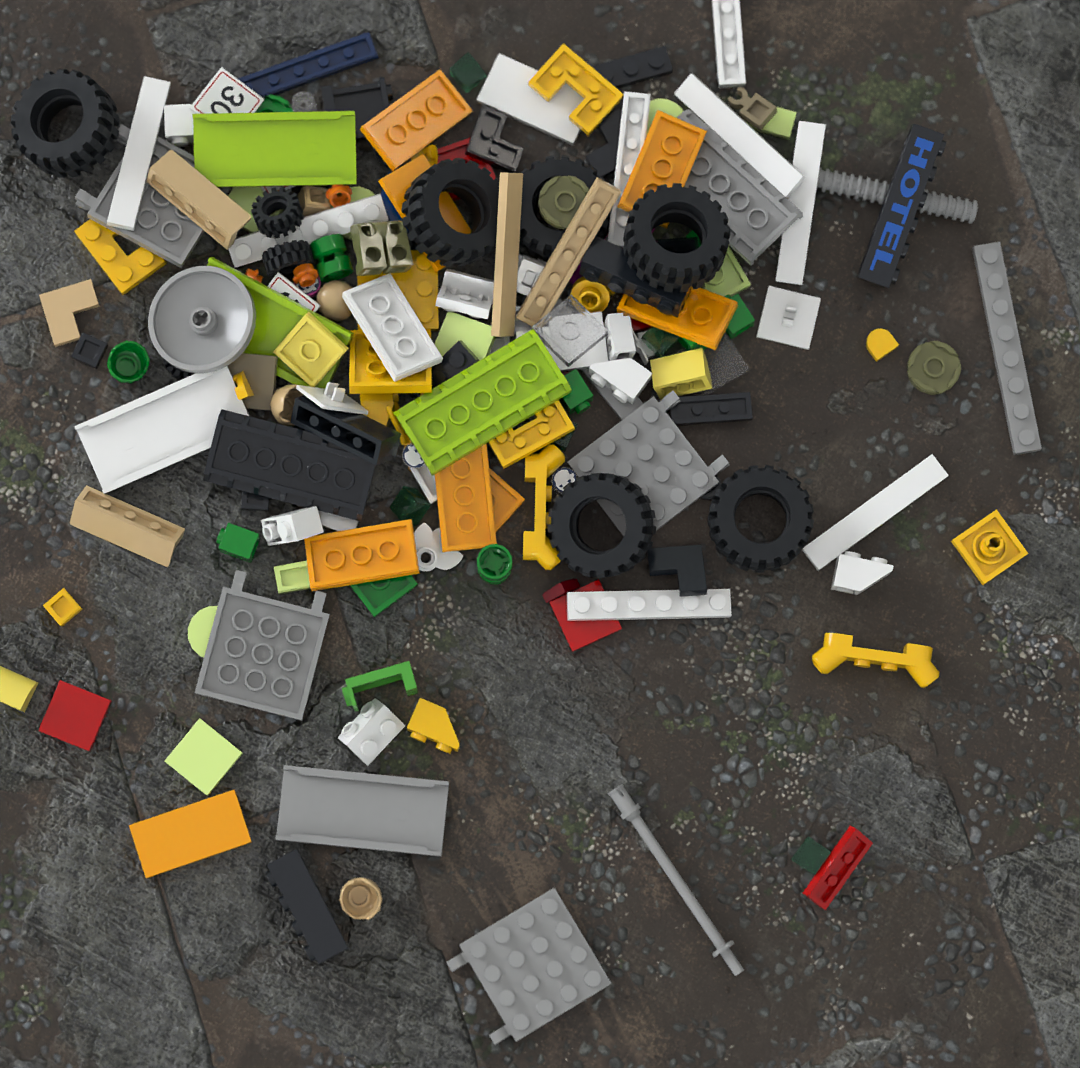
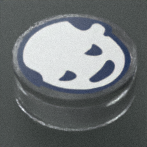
M412 442L408 443L402 451L404 463L413 469L425 466Z
M559 468L552 475V488L556 493L561 494L564 491L563 487L568 483L576 481L578 475L571 468Z

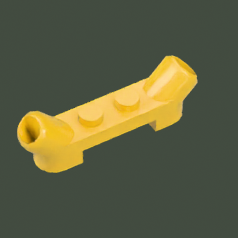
M554 444L547 445L539 454L532 453L525 457V482H535L534 531H524L523 560H536L545 570H552L561 562L557 556L560 552L556 548H552L550 539L545 535V531L548 529L547 524H551V517L548 516L549 512H546V502H551L552 486L546 485L547 478L565 462V455Z
M825 633L823 647L812 655V662L821 674L830 673L847 660L854 661V666L869 668L870 664L881 665V669L886 671H897V668H905L920 687L925 688L939 678L940 673L931 662L933 648L910 643L904 646L903 653L852 647V635Z

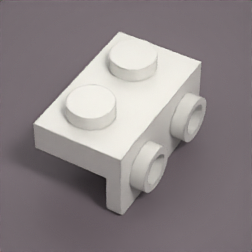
M446 269L435 306L441 307L448 312L457 311L465 313L476 319H488L493 306L494 280Z
M375 698L362 707L360 714L343 727L338 739L368 766L405 725L383 703Z

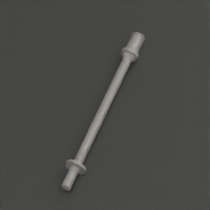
M623 784L610 791L608 795L621 811V818L633 824L717 950L712 955L716 957L720 954L735 976L744 971L729 948L735 943L733 940L727 943L724 941L640 817V805L634 803Z

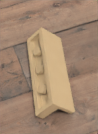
M169 150L150 167L146 182L225 249H229L234 244L237 232L251 220L249 213L175 151Z
M87 485L75 500L70 519L72 526L165 567L170 565L174 549L185 532V528Z

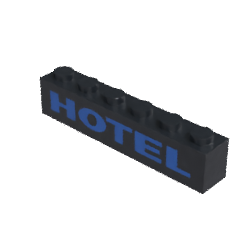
M911 124L857 274L858 278L889 288L891 283L895 285L900 273V269L896 268L900 258H905L909 248V244L905 242L909 232L914 233L919 218L915 217L918 207L923 208L928 193L924 192L927 181L932 183L937 171V167L933 166L936 156L941 157L946 146V141H943V133L917 124Z

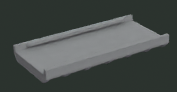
M690 109L685 110L677 118L707 132L684 187L688 188L689 185L697 187L696 191L700 193L706 191L709 193L712 202L714 200L719 202L722 206L720 213L725 212L729 220L727 224L730 227L731 234L729 246L752 266L754 260L798 218L801 219L803 217V213Z
M284 765L275 840L442 856L449 781Z

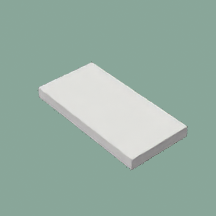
M499 53L480 91L477 103L504 113L512 119L573 146L581 129L568 118L584 98L565 83L553 98L547 102L528 86V82L538 71Z
M390 273L343 292V300L394 382L442 363V355Z

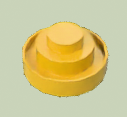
M583 276L577 279L572 286L570 294L571 303L575 309L584 314L602 312L608 306L610 289L598 282L588 281Z

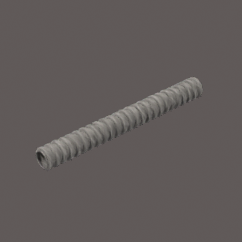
M819 167L817 188L821 189V192L826 190L830 194L838 192L839 196L846 194L848 198L852 195L854 199L861 197L862 201L870 199V202L878 201V204L881 205L884 202L890 185L887 184V181L880 183L879 179L871 181L870 177L863 179V176L859 175L857 178L854 177V174L848 176L846 172L838 174L837 170L830 172L828 168L824 171L822 167ZM932 191V193H928L923 208L918 207L917 209L919 213L926 211L928 215L935 213V216L944 215L946 219L950 216L952 220L959 218L961 222L968 220V223L972 224L976 218L978 203L977 200L969 202L968 198L961 200V197L958 196L956 199L952 195L946 197L944 193L936 195V192Z

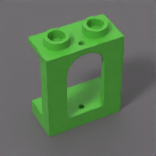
M403 662L345 679L347 686L343 687L342 691L347 707L353 706L355 712L359 711L355 693L403 680L407 696L418 694L410 662Z

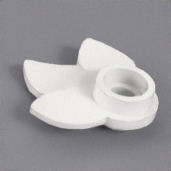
M422 523L415 530L419 570L431 571L435 567L448 570L462 560L463 555L459 551L442 552L440 528L432 532L426 523ZM424 552L430 555V560L427 563L421 561V555Z

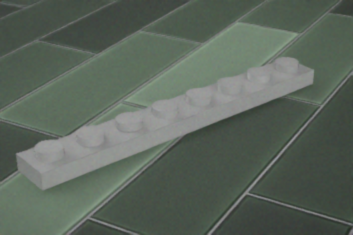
M1000 242L973 246L972 250L1013 455L1040 451L1042 447Z

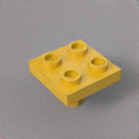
M997 509L951 541L982 585L1028 554Z

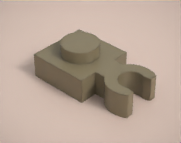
M742 87L737 88V94L742 97L741 99L728 98L730 107L740 110V117L760 131L777 113L775 105L757 93L752 98L748 97L747 91Z

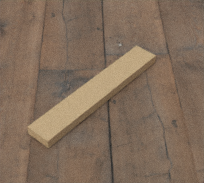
M500 172L491 336L495 337L514 336L523 173Z
M599 177L595 179L517 312V319L537 330L541 329L621 193L620 189Z

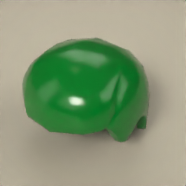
M124 341L117 344L111 350L107 367L114 379L120 383L132 384L142 379L146 374L150 358L145 347L138 342Z

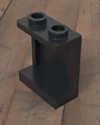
M384 77L379 78L377 83L332 90L331 85L321 87L325 111H355L356 141L367 139L360 131L361 126L389 107L388 101L393 100L391 84L386 85Z

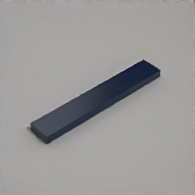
M367 32L238 78V80L262 98H266L265 96L278 95L378 59V54L371 35Z

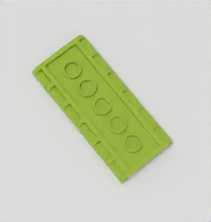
M355 111L192 114L194 168L216 187L357 185Z
M209 257L207 266L224 269L236 276L246 286L253 298L256 310V325L252 339L243 353L276 356L273 351L308 312L316 317L347 347L349 346L353 338V332L214 257ZM343 356L318 383L317 388L325 389L327 383L331 382ZM278 357L277 376L292 384L309 386Z
M532 329L433 388L432 393L423 394L396 410L393 414L433 476L572 392V389L538 334Z

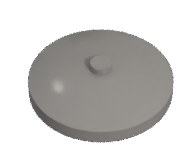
M213 266L188 268L168 279L156 293L148 317L150 338L158 353L174 367L190 373H210L230 365L249 345L256 325L255 304L246 286L230 272Z

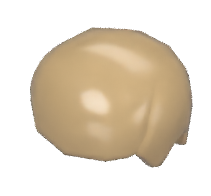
M340 280L325 283L317 293L316 302L321 305L318 311L325 318L337 322L349 318L352 313L343 300L342 294L344 291L351 289L352 286Z
M296 384L286 385L277 389L271 398V411L279 424L295 426L290 423L295 398L304 395L296 389Z
M364 877L353 878L341 889L339 900L342 910L351 918L369 920L380 911L382 895L380 888L374 881Z

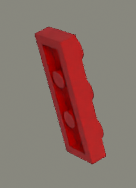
M850 826L803 891V894L817 906L826 910L873 843L859 830Z

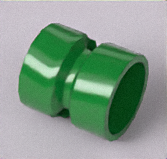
M342 234L324 236L310 244L314 260L319 261L316 267L322 282L339 280L354 272L350 257L344 254L347 251V247Z
M490 544L479 552L477 571L482 580L494 585L501 584L510 576L512 556L504 546Z

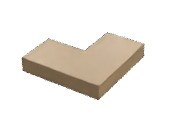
M91 279L39 295L55 347L80 339L81 336L74 314L99 307Z

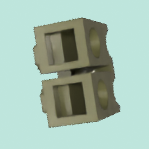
M402 220L356 223L350 227L354 253H356L357 265L355 266L357 276L379 275L382 272L383 274L404 273L413 266L407 230L403 226Z

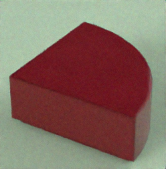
M577 578L566 580L545 591L543 597L546 603H549L581 586Z

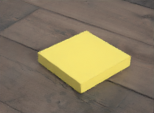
M308 312L273 353L310 387H316L349 348L316 317Z

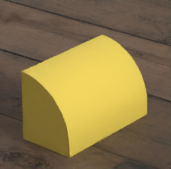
M702 348L650 360L653 388L660 400L672 390H674L677 396L712 389L710 370Z
M0 666V702L25 713L38 682Z

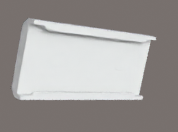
M228 366L210 373L193 374L74 426L104 494L211 448L221 409L249 416L243 400H239L236 395L235 387L237 386L233 381Z

